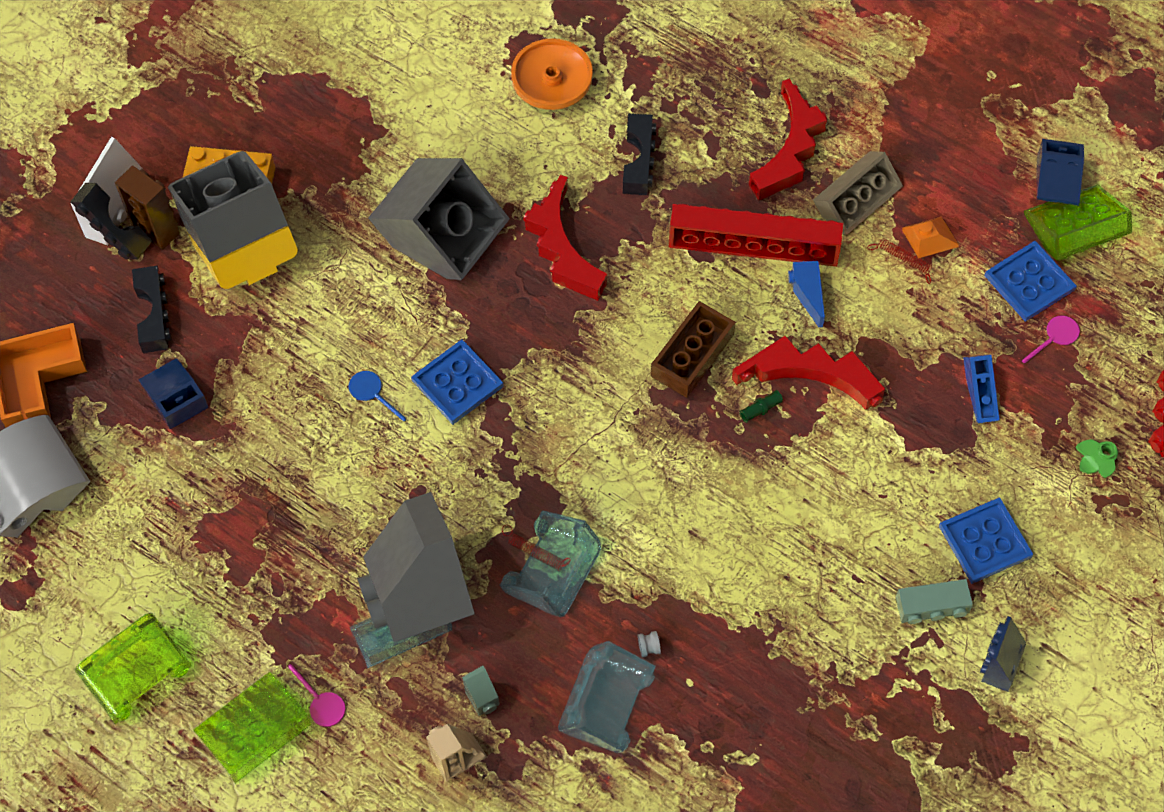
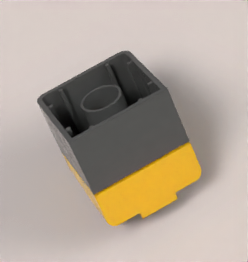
M240 151L168 186L195 249L221 288L230 289L244 281L251 285L278 272L277 265L296 256L298 249L273 186L246 152Z

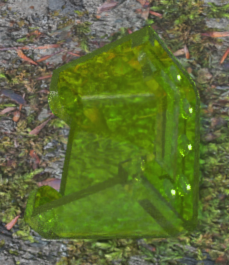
M147 613L82 660L76 666L75 672L110 719L116 724L126 720L131 715L132 702L168 675L172 678L183 677L192 665L154 614Z

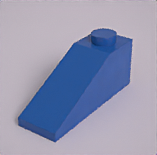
M819 261L793 262L792 270L788 271V282L792 283L793 292L818 328H822L825 314Z
M992 355L963 357L966 381L977 423L1000 420Z

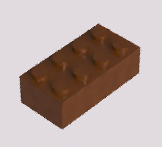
M132 165L114 183L131 226H139L152 239V243L163 250L180 234L177 226L178 222L173 215L174 210L171 208L170 199L165 192L166 188L160 181L151 179L145 170H139Z
M698 301L651 363V377L688 398L734 336L736 322Z

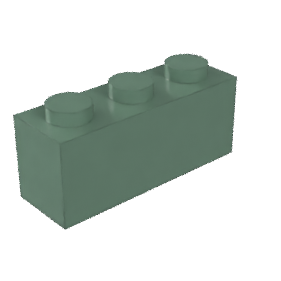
M966 579L898 589L895 597L901 623L908 622L909 624H917L926 619L938 621L946 616L953 615L955 618L964 617L973 606Z

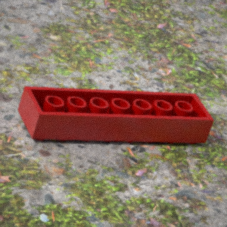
M673 204L669 248L790 262L819 261V265L837 267L842 243L843 223L834 220L822 221L814 218L804 219L793 216H777L770 213L759 214L750 211H733L726 208L715 209L707 206L697 207L687 204Z

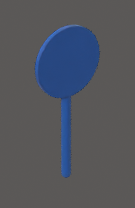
M361 371L350 379L349 391L355 399L368 401L376 397L402 421H406V418L379 395L381 380L375 373Z

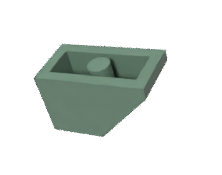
M484 666L462 677L465 693L477 714L480 716L483 713L489 714L493 712L499 705V698Z

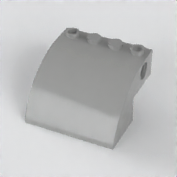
M49 415L32 417L0 431V537H18L43 510L63 511L90 483L87 475Z

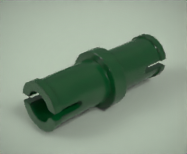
M775 390L762 399L757 398L753 404L739 411L740 417L747 423L760 414L765 415L769 409L782 403L783 397L778 390Z

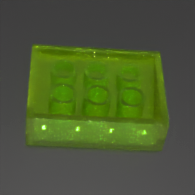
M1099 184L1081 190L1079 205L1049 201L1024 210L1025 217L1045 250L1056 260L1064 259L1078 252H1084L1089 248L1103 245L1106 242L1132 233V211Z
M268 672L198 725L193 731L236 784L312 725L307 713L294 697Z

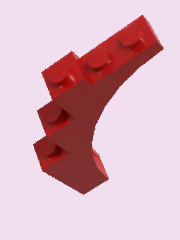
M790 78L782 81L781 95L787 104L790 115V133L777 155L763 167L750 173L749 186L758 200L802 182L805 172L802 161L814 157L816 142L813 137L825 132L826 114L820 111L817 105L810 108L808 101L802 98L798 86L793 84Z
M560 174L557 181L554 180L551 184L548 197L545 196L541 205L534 203L531 210L528 209L523 219L526 231L540 236L537 241L539 256L553 262L550 269L552 282L598 301L607 286V273L592 266L582 258L572 247L564 233L560 213L564 197L568 191V177Z

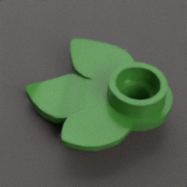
M1090 439L1076 445V449L1084 456L1079 465L1081 472L1091 474L1099 471L1103 478L1113 474L1116 468L1114 461L1118 456V449L1114 443L1110 441L1098 443ZM1103 451L1109 452L1110 455H1105Z

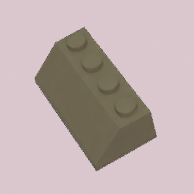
M869 151L814 198L813 202L826 221L834 220L843 223L842 234L847 235L903 185L886 153Z

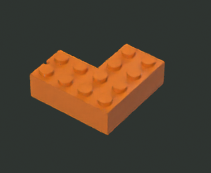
M74 323L0 341V418L5 428L36 416L49 415L51 418L44 383L87 372L80 336Z

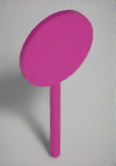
M1067 316L1052 318L1047 325L1049 339L1026 356L1022 362L1026 363L1052 341L1060 345L1074 343L1080 332L1078 324Z
M288 665L292 673L314 697L310 705V715L313 721L323 727H331L339 723L345 714V704L342 698L331 692L318 695L293 665Z

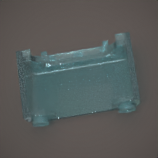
M542 510L534 523L535 533L539 538L536 544L538 549L540 547L550 552L551 556L553 554L559 557L557 558L558 561L570 558V563L558 571V569L556 570L551 565L554 558H550L548 564L550 563L551 566L540 560L543 553L538 559L531 555L520 574L514 571L508 572L503 577L500 587L505 593L553 616L563 617L568 612L601 550V542L586 521ZM570 559L565 560L563 565L568 563Z
M610 641L593 646L583 661L559 722L558 730L571 737L616 753L625 751L630 743L628 731L624 729L639 690L646 686L649 687L653 682V672L656 666Z

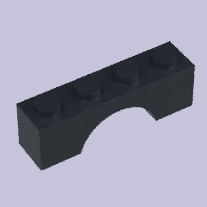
M628 113L627 142L634 145L641 154L632 163L624 165L623 194L647 195L648 187H652L653 175H649V170H653L654 157H650V153H655V140L651 139L652 135L656 136V123H653V115Z
M85 183L70 201L75 207V211L85 217L90 222L89 225L94 230L99 231L104 236V240L118 250V254L126 260L139 259L152 242V239L139 226L118 228L112 222L109 215L111 197L97 183Z
M158 265L132 269L133 287L137 297L147 300L152 304L149 316L137 324L140 348L143 353L168 350V341H171L172 338L170 328H167L166 322H170L168 309L165 310L164 305L168 304L167 293L163 291V286L166 285L165 275L160 273Z

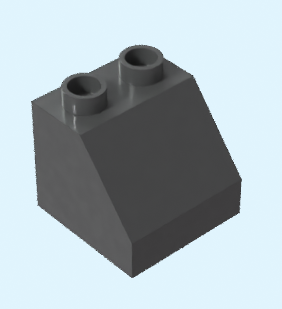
M417 158L368 217L394 249L444 278L462 280L510 219L462 158Z
M429 492L405 500L363 556L369 574L357 578L374 628L377 629L387 625L393 642L475 614L453 538L432 493Z

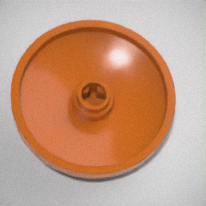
M551 38L533 42L523 48L513 61L511 76L516 93L526 103L540 109L557 110L577 103L587 94L592 83L593 71L588 55L579 46L566 40Z

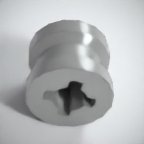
M656 631L651 632L649 635L638 634V643L642 657L648 656L649 653L661 654Z

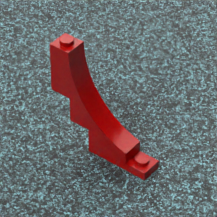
M786 336L741 363L732 372V380L736 385L748 382L754 375L761 383L781 378L816 380L829 384L848 394L865 410L871 406H878L883 401L885 388L853 351L834 362L819 343L801 354Z

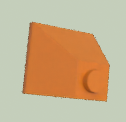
M942 217L902 227L904 235L918 258L958 247L956 239Z

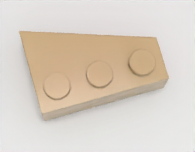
M449 724L443 727H435L426 737L432 760L446 782L487 757L472 733Z

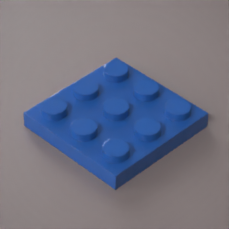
M1036 241L990 268L984 275L1025 322L1076 289L1075 283Z
M462 339L411 376L412 382L452 425L504 387L503 382Z
M1000 497L939 524L940 530L971 584L1031 559L1034 555Z

